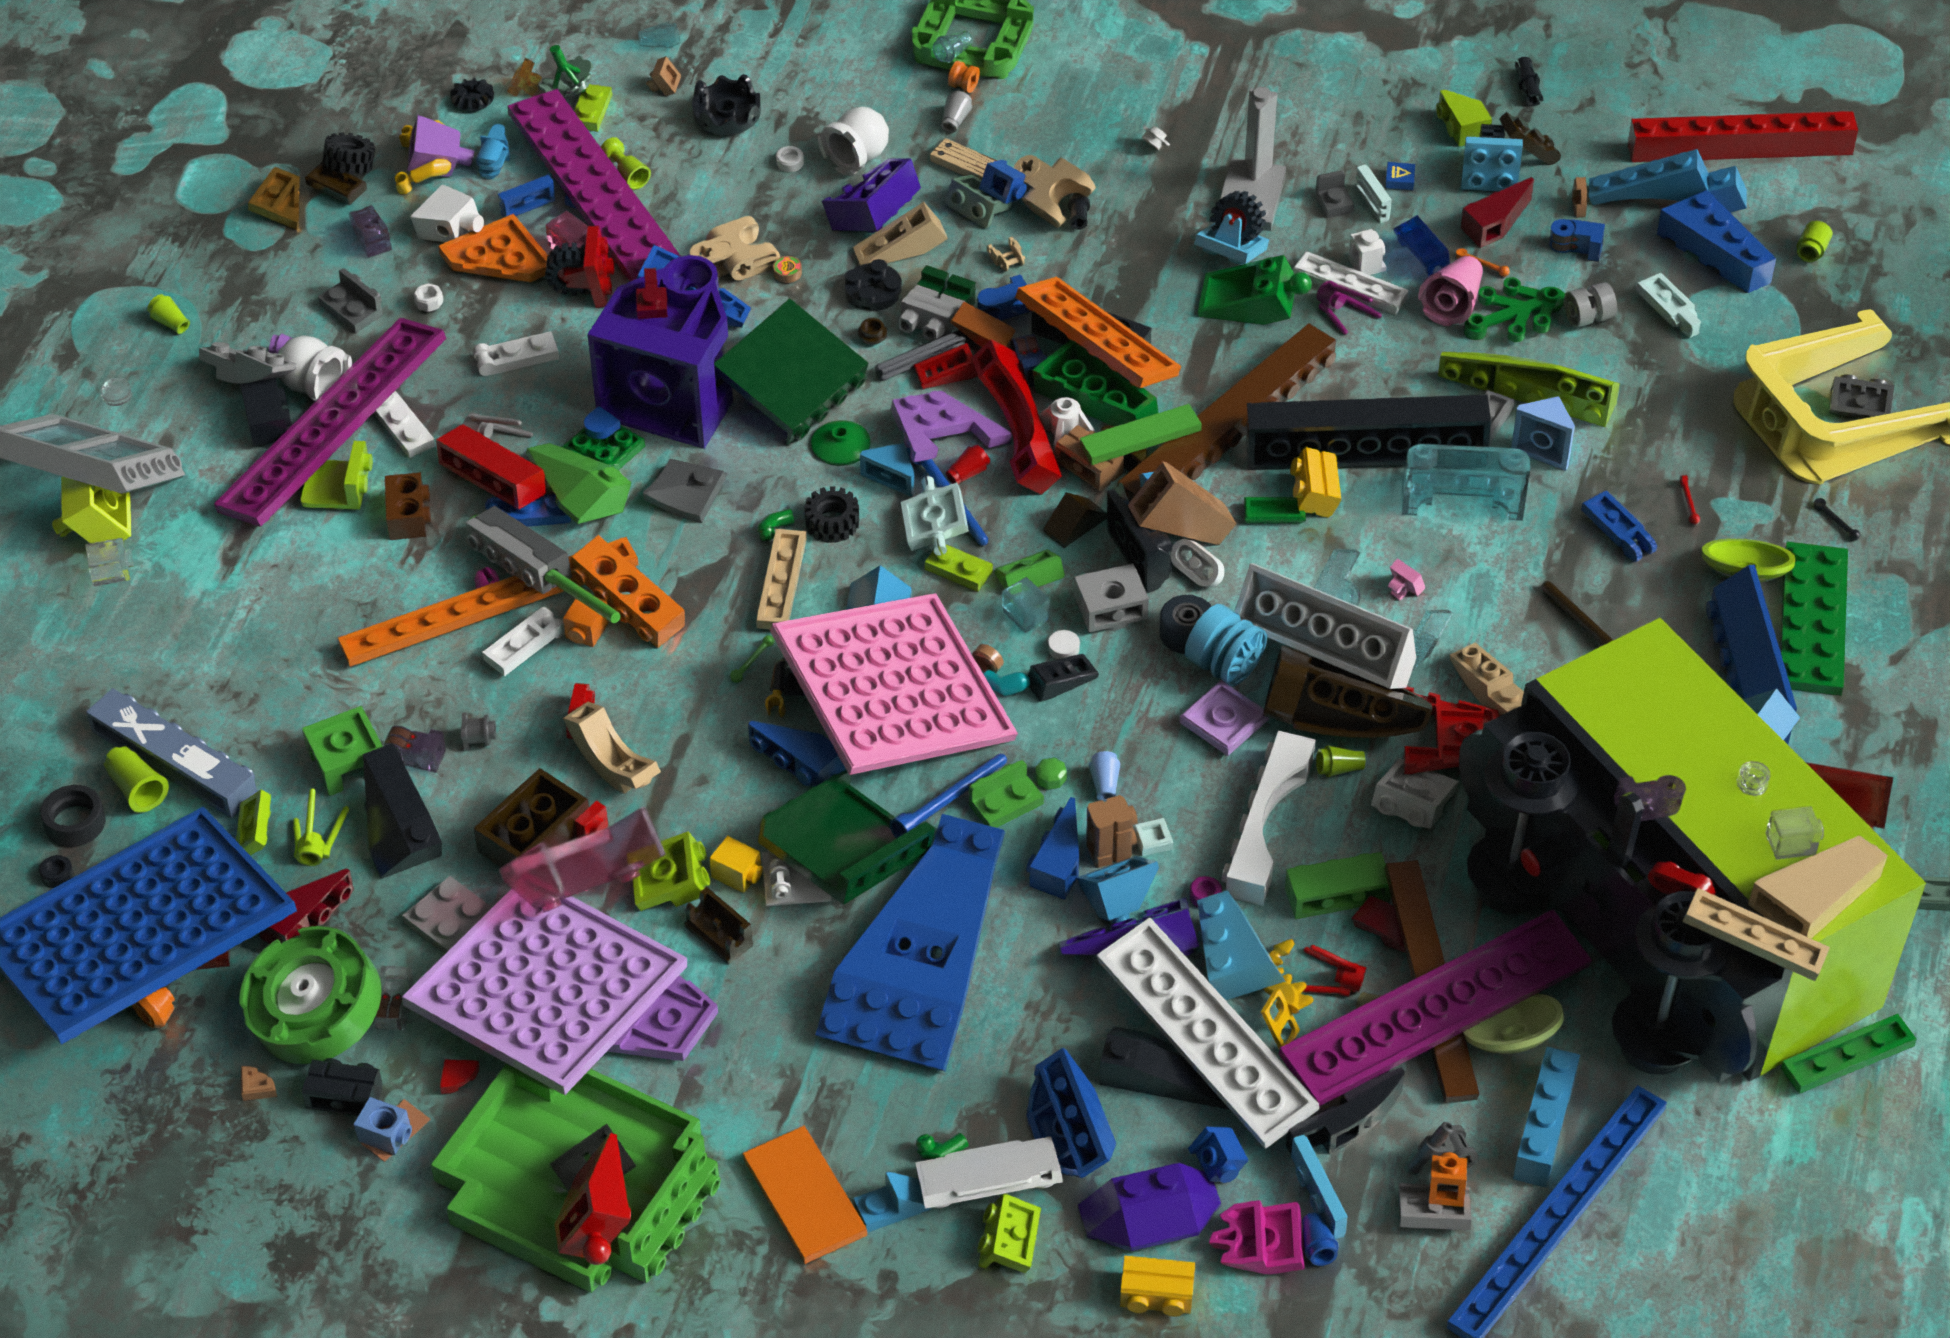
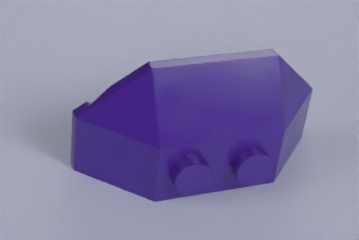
M1175 1163L1111 1178L1079 1203L1077 1209L1087 1238L1099 1239L1109 1245L1128 1251H1135L1198 1236L1214 1213L1221 1207V1201L1214 1182L1209 1181L1204 1171L1181 1163Z

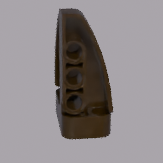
M1281 645L1270 681L1263 716L1293 724V728L1297 730L1324 735L1363 738L1390 737L1422 731L1428 724L1432 712V704L1405 688L1389 689L1316 657H1309V654Z

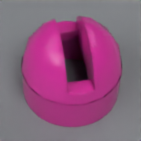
M490 567L478 570L474 579L476 589L498 582L499 576L496 570Z

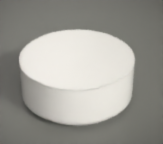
M787 146L778 150L776 153L777 167L784 172L800 170L804 165L802 150L794 146Z
M1060 630L1050 636L1049 653L1053 658L1061 659L1078 655L1080 640L1075 633L1068 630Z

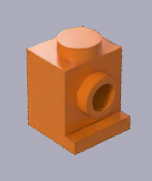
M1452 1152L1443 1153L1441 1156L1432 1155L1429 1204L1464 1207L1467 1158H1459ZM1437 1185H1457L1458 1190L1457 1192L1437 1190Z

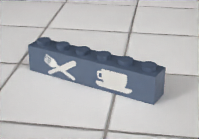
M112 688L86 711L93 733L116 747L127 746L137 753L154 771L230 818H233L240 811L241 802L257 792L255 775L247 766H239L231 761L224 752L215 751L208 747L201 738L190 736L178 724L174 722L169 723L161 718L152 708L146 709L138 704L129 694L123 695Z

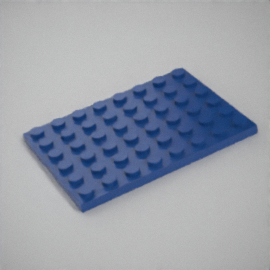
M201 807L0 917V972L62 1045L243 941L252 938L273 924L282 921L284 918L295 913L297 909L294 901L223 826L204 807Z

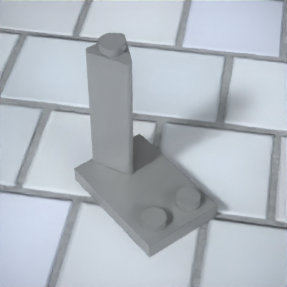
M1258 87L1249 90L1245 160L1231 158L1220 199L1234 191H1240V193L1247 191L1249 192L1248 197L1255 195L1257 198L1254 202L1258 203L1261 201L1263 204L1259 210H1265L1266 215L1262 217V219L1266 220V224L1261 228L1271 231L1286 176V166L1272 164L1277 93L1270 91L1266 87Z

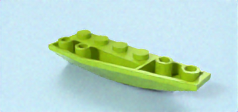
M1442 352L1438 369L1439 377L1481 390H1489L1524 403L1559 396L1570 417L1606 427L1617 404L1620 386L1618 382L1565 366L1498 354Z

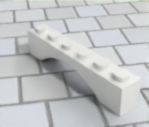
M1278 731L1275 742L1268 743L1265 753L1267 764L1266 766H1260L1256 784L1259 785L1258 790L1252 789L1248 801L1249 815L1243 814L1240 822L1239 833H1242L1241 838L1234 839L1230 857L1233 858L1232 863H1226L1222 873L1221 882L1226 883V891L1228 890L1234 899L1261 906L1264 905L1272 882L1273 859L1265 844L1263 827L1270 812L1277 803L1292 790L1306 783L1314 760L1315 739Z

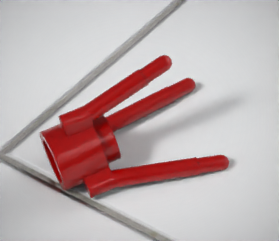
M1310 945V948L1305 947L1303 949L1304 953L1337 967L1338 970L1334 982L1340 983V987L1307 985L1303 990L1304 993L1339 994L1349 997L1351 990L1360 992L1367 967L1347 961L1316 945Z

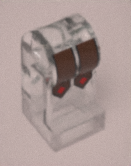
M381 965L379 976L382 992L379 1009L374 1018L375 1028L404 1031L410 1009L403 1006L402 996L415 984L412 968Z

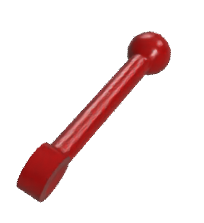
M1681 475L1680 486L1683 487L1690 513L1688 521L1696 525L1700 522V516L1695 512L1688 486V476Z

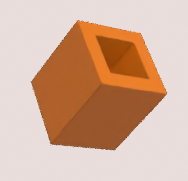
M575 599L563 617L565 637L575 643L594 647L610 621ZM600 599L608 605V601Z

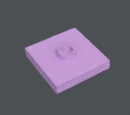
M1220 680L1180 716V724L1229 756L1265 724L1269 717L1263 716L1264 709Z

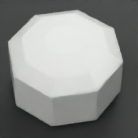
M428 283L419 286L413 294L415 304L419 310L430 312L439 309L443 303V295L437 285Z

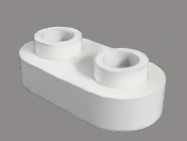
M1181 539L1173 545L1170 553L1173 565L1196 584L1212 588L1221 583L1224 577V566L1219 559L1204 547L1188 539ZM1191 551L1192 557L1188 560L1187 555ZM1213 568V574L1209 577V570Z

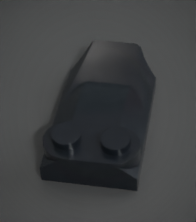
M1119 482L1118 487L1107 491V532L1127 563H1134L1145 591L1150 593L1158 590L1164 581L1169 578V572L1172 571L1169 554L1172 551V544L1167 534L1138 525L1128 507L1129 501L1123 484Z

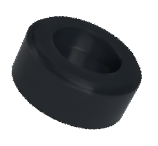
M62 855L46 858L39 867L42 882L51 888L59 886L74 876L71 861Z

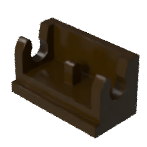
M705 887L700 891V903L696 908L690 902L687 904L684 927L729 965L753 946L752 927L732 907L708 887Z

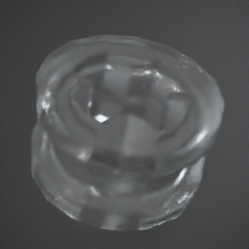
M1755 761L1743 764L1737 778L1739 789L1748 795L1757 796L1763 794L1768 787L1771 777L1768 767Z

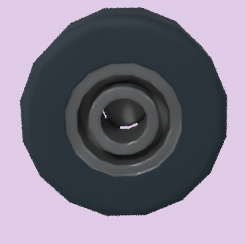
M1180 595L1167 601L1160 611L1159 631L1163 644L1174 652L1185 654V646L1189 634L1202 614L1212 607L1211 604L1195 595Z

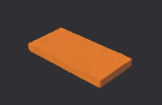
M805 1125L743 1153L744 1162L804 1264L867 1236L866 1226Z

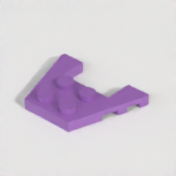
M932 391L926 394L910 395L892 400L890 410L899 431L904 433V443L911 450L910 458L913 462L937 457L938 447L930 439L969 431L973 432L988 448L1010 444L1012 437L1010 431L943 391Z
M679 975L610 1047L608 1052L684 1061L718 1014L717 1004L690 980L686 981Z

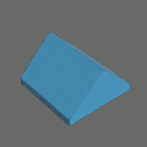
M880 565L850 584L846 610L911 598L912 588Z

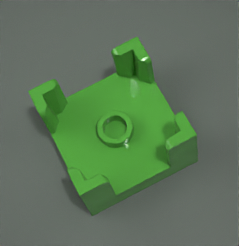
M362 706L302 728L307 753L311 761L316 760L321 771L324 787L329 796L344 790L342 774L363 767L364 753L383 747Z

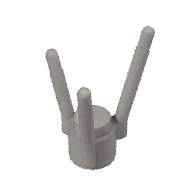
M470 413L463 422L464 425L487 438L491 437L493 430L533 437V433L530 431L505 426H520L522 424L520 420Z

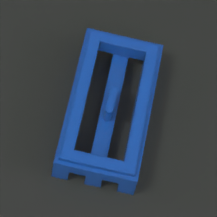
M548 174L499 193L498 198L501 201L499 206L502 209L500 210L501 216L504 218L513 213L515 216L556 201L553 179Z

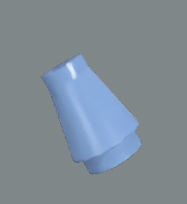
M1102 751L1095 753L1092 756V761L1089 763L1098 800L1107 801V798L1116 796L1121 763L1113 752Z

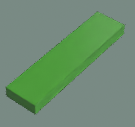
M1186 404L1081 437L1080 446L1091 465L1199 432L1201 431L1202 423L1190 404Z

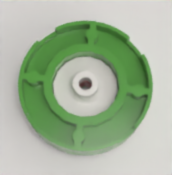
M311 926L298 929L300 935L282 944L278 939L273 941L256 957L242 982L239 1000L240 1005L244 1009L247 1027L272 1055L289 1063L311 1064L313 1059L324 1061L326 1058H333L343 1053L360 1041L372 1024L379 1009L382 990L380 976L374 964L352 937L341 930L325 926Z

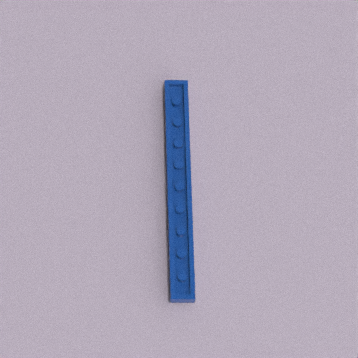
M1639 1085L1635 1087L1447 1322V1329L1461 1338H1484L1662 1115L1666 1109V1101Z

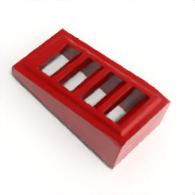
M968 343L913 365L923 389L978 377ZM943 368L944 371L938 373L937 369ZM931 370L933 375L927 377L925 371Z

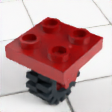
M599 225L587 227L586 246L582 244L578 248L577 243L572 242V247H568L567 243H562V248L557 245L554 247V251L550 250L547 256L545 279H548V285H554L553 290L556 292L562 289V294L567 295V291H571L572 296H577V291L581 295L586 293V289L591 291L595 308L606 306L608 295H612L610 275L614 274L613 258H608L607 255L608 241L606 237H602Z

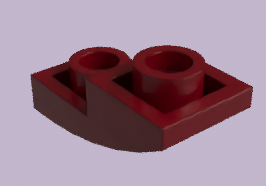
M1370 896L1352 916L1351 919L1354 926L1380 936L1385 946L1406 953L1394 906Z

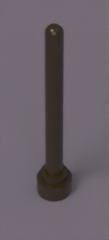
M1545 581L1542 583V591L1601 646L1613 641L1603 629L1552 582Z

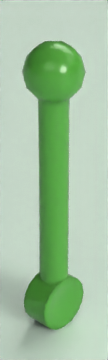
M766 635L763 638V643L739 669L731 671L730 677L732 682H741L743 680V673L767 647L774 645L775 640L771 635Z

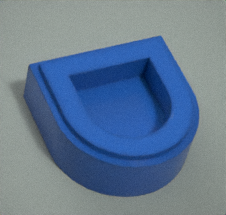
M600 406L590 412L584 419L585 432L593 439L607 438L621 428L620 420Z

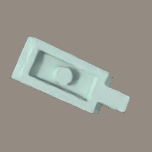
M1662 273L1637 283L1636 291L1669 324H1672L1675 328L1679 326L1681 332L1689 338L1700 333L1701 321L1697 318V313L1694 310L1695 305Z

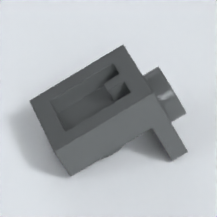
M1343 170L1317 176L1315 197L1327 218L1354 212V203L1344 186L1345 174Z

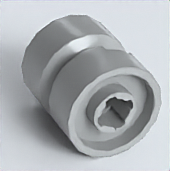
M1602 282L1588 286L1587 290L1579 288L1566 292L1564 295V308L1570 324L1574 328L1592 324L1594 320L1600 322L1615 318L1617 314V301L1610 284Z

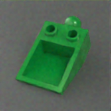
M1284 255L1268 257L1263 260L1205 273L1198 315L1203 318L1261 325L1287 320L1291 317L1294 295H1304L1309 292L1312 281L1309 275L1304 272L1294 273Z

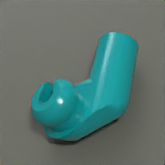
M987 670L983 674L990 687L1003 696L1022 692L1030 684L1029 676L1023 672H1014L1002 677L992 670Z

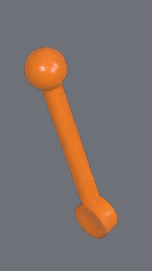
M1464 248L1456 250L1457 259L1463 256H1471L1477 259L1482 266L1499 272V275L1502 277H1506L1510 273L1507 266L1500 267L1470 255Z

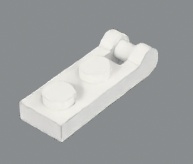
M551 331L490 346L481 343L472 350L475 360L478 361V370L483 376L559 359V352Z
M542 607L482 652L483 660L503 676H506L554 638L563 637L565 635L564 622L560 618H554L553 612L546 607Z

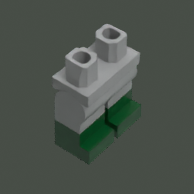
M926 265L921 271V279L917 285L901 301L899 330L910 333L915 328L923 330V336L929 341L952 333V330L956 327L950 321L963 302L972 306L975 304L976 282L954 274L949 278L948 272Z

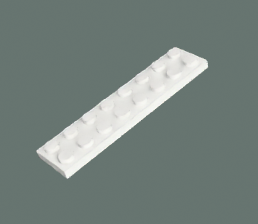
M1148 918L1097 954L1098 962L1265 1149L1288 1133L1290 1128L1319 1110L1317 1100L1151 918Z

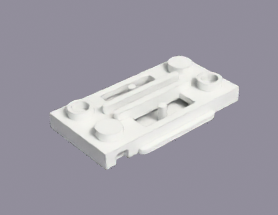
M1051 1137L1025 1142L1016 1140L953 1152L945 1155V1157L915 1162L925 1209L931 1207L944 1208L952 1203L1035 1187L1048 1188L1053 1184L1063 1182L1061 1168Z

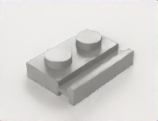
M1399 1183L1400 1227L1471 1230L1472 1218L1469 1186H1466L1464 1207L1429 1204L1430 1184ZM1437 1185V1190L1457 1192L1458 1186Z

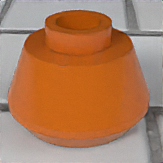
M163 987L139 1000L132 1007L151 1028H163L174 1010L172 1003L175 1001V998L166 987Z

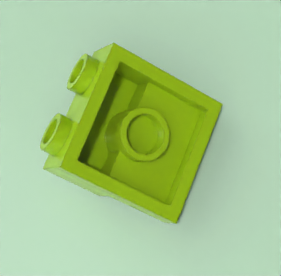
M687 831L630 852L635 905L640 911L670 900L678 907L699 899L700 891L710 885L708 872L702 867V861L707 859L703 843L701 841L697 842L691 833Z

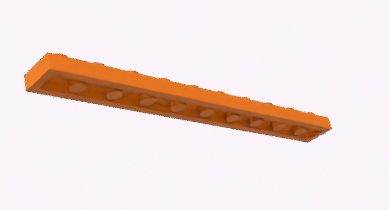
M627 537L608 543L634 566L639 565L638 557ZM569 556L568 559L572 573V556ZM602 573V574H599V575L606 576V575H609V574H607V573ZM572 575V578H570V580L576 583L577 585L581 586V584H579ZM512 576L338 637L339 646L351 667L564 592V590L557 586L542 594L533 587H528L518 577Z

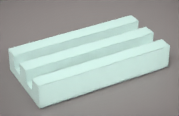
M1366 164L1358 166L1357 172L1359 175H1356L1358 182L1355 184L1356 190L1379 223L1389 221L1391 198Z

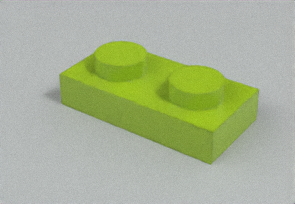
M589 84L585 92L581 93L574 112L587 130L598 132L612 98V87Z
M946 545L947 552L944 555L942 551L941 555H936L934 550L925 561V570L978 592L993 573L992 563L949 545Z
M262 789L240 803L236 841L250 856L262 850L268 839L266 834L268 819L271 814V794Z

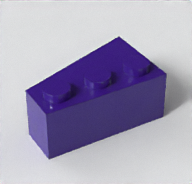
M889 158L863 174V181L854 187L851 184L842 188L843 194L835 199L827 197L822 200L831 229L867 231L868 233H874L882 229L883 225L891 217L895 216L898 210L905 203L909 202L912 196L921 189L912 159Z

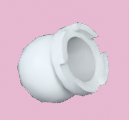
M855 107L843 113L837 122H831L823 128L822 133L818 135V145L822 156L825 159L829 157L837 165L836 171L843 175L852 176L865 167L866 162L875 159L882 153L888 144L889 128L883 116L869 107Z
M303 335L289 339L278 351V354L284 355V359L296 363V370L280 377V381L291 391L307 394L315 402L352 366L351 356L342 349L334 346L328 347L320 339Z

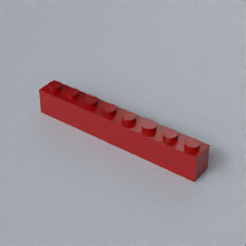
M1853 111L1631 119L1627 144L1631 162H1651L1698 149L1702 160L1853 155L1858 127Z

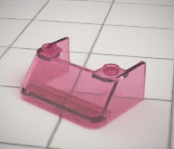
M644 806L603 830L547 849L545 842L541 843L506 864L499 871L503 881L534 909L542 908L545 913L562 905L561 900L620 878L622 883L634 880L641 876L640 869L663 857L666 853Z

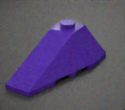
M1185 897L1145 910V915L1142 916V919L1129 918L1122 922L1114 923L1111 925L1112 930L1105 932V928H1096L1060 942V949L1062 954L1097 955L1148 918H1151L1185 956L1194 953V948L1199 947V941Z

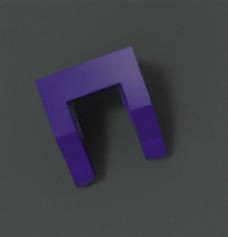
M687 255L671 260L664 268L656 271L658 288L666 287L668 317L637 318L636 289L645 288V278L643 276L617 287L588 332L587 337L596 408L600 406L619 419L620 425L705 449L733 403V389L729 384L724 382L718 388L716 387L714 363L724 355L723 344L728 338V324L719 295L716 266L704 257ZM689 287L696 288V290L687 291L686 289Z

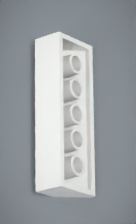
M1250 563L1234 611L1239 614L1241 621L1249 620L1254 626L1264 629L1268 638L1389 689L1407 687L1416 661L1413 629L1259 565Z

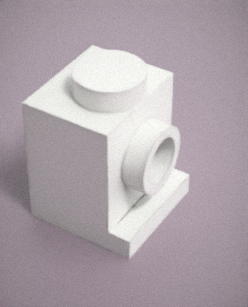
M1369 229L1351 234L1349 261L1354 269L1367 275L1386 271L1387 266L1382 260L1383 255H1385V245L1382 239H1379L1378 233Z

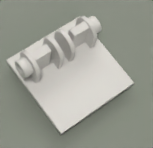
M769 850L768 852H762L766 906L831 901V896Z

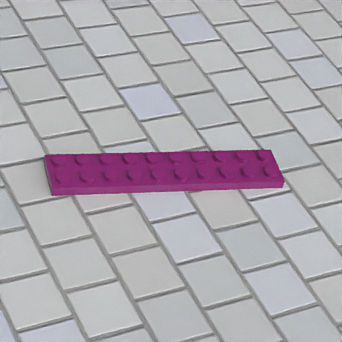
M558 89L508 105V115L588 225H599L602 237L607 238L609 254L630 282L637 278L653 245L681 257Z
M399 318L214 503L217 512L261 527L447 339L444 331Z
M1554 909L1280 1047L1278 1055L1289 1071L1321 1106L1588 968L1592 959Z

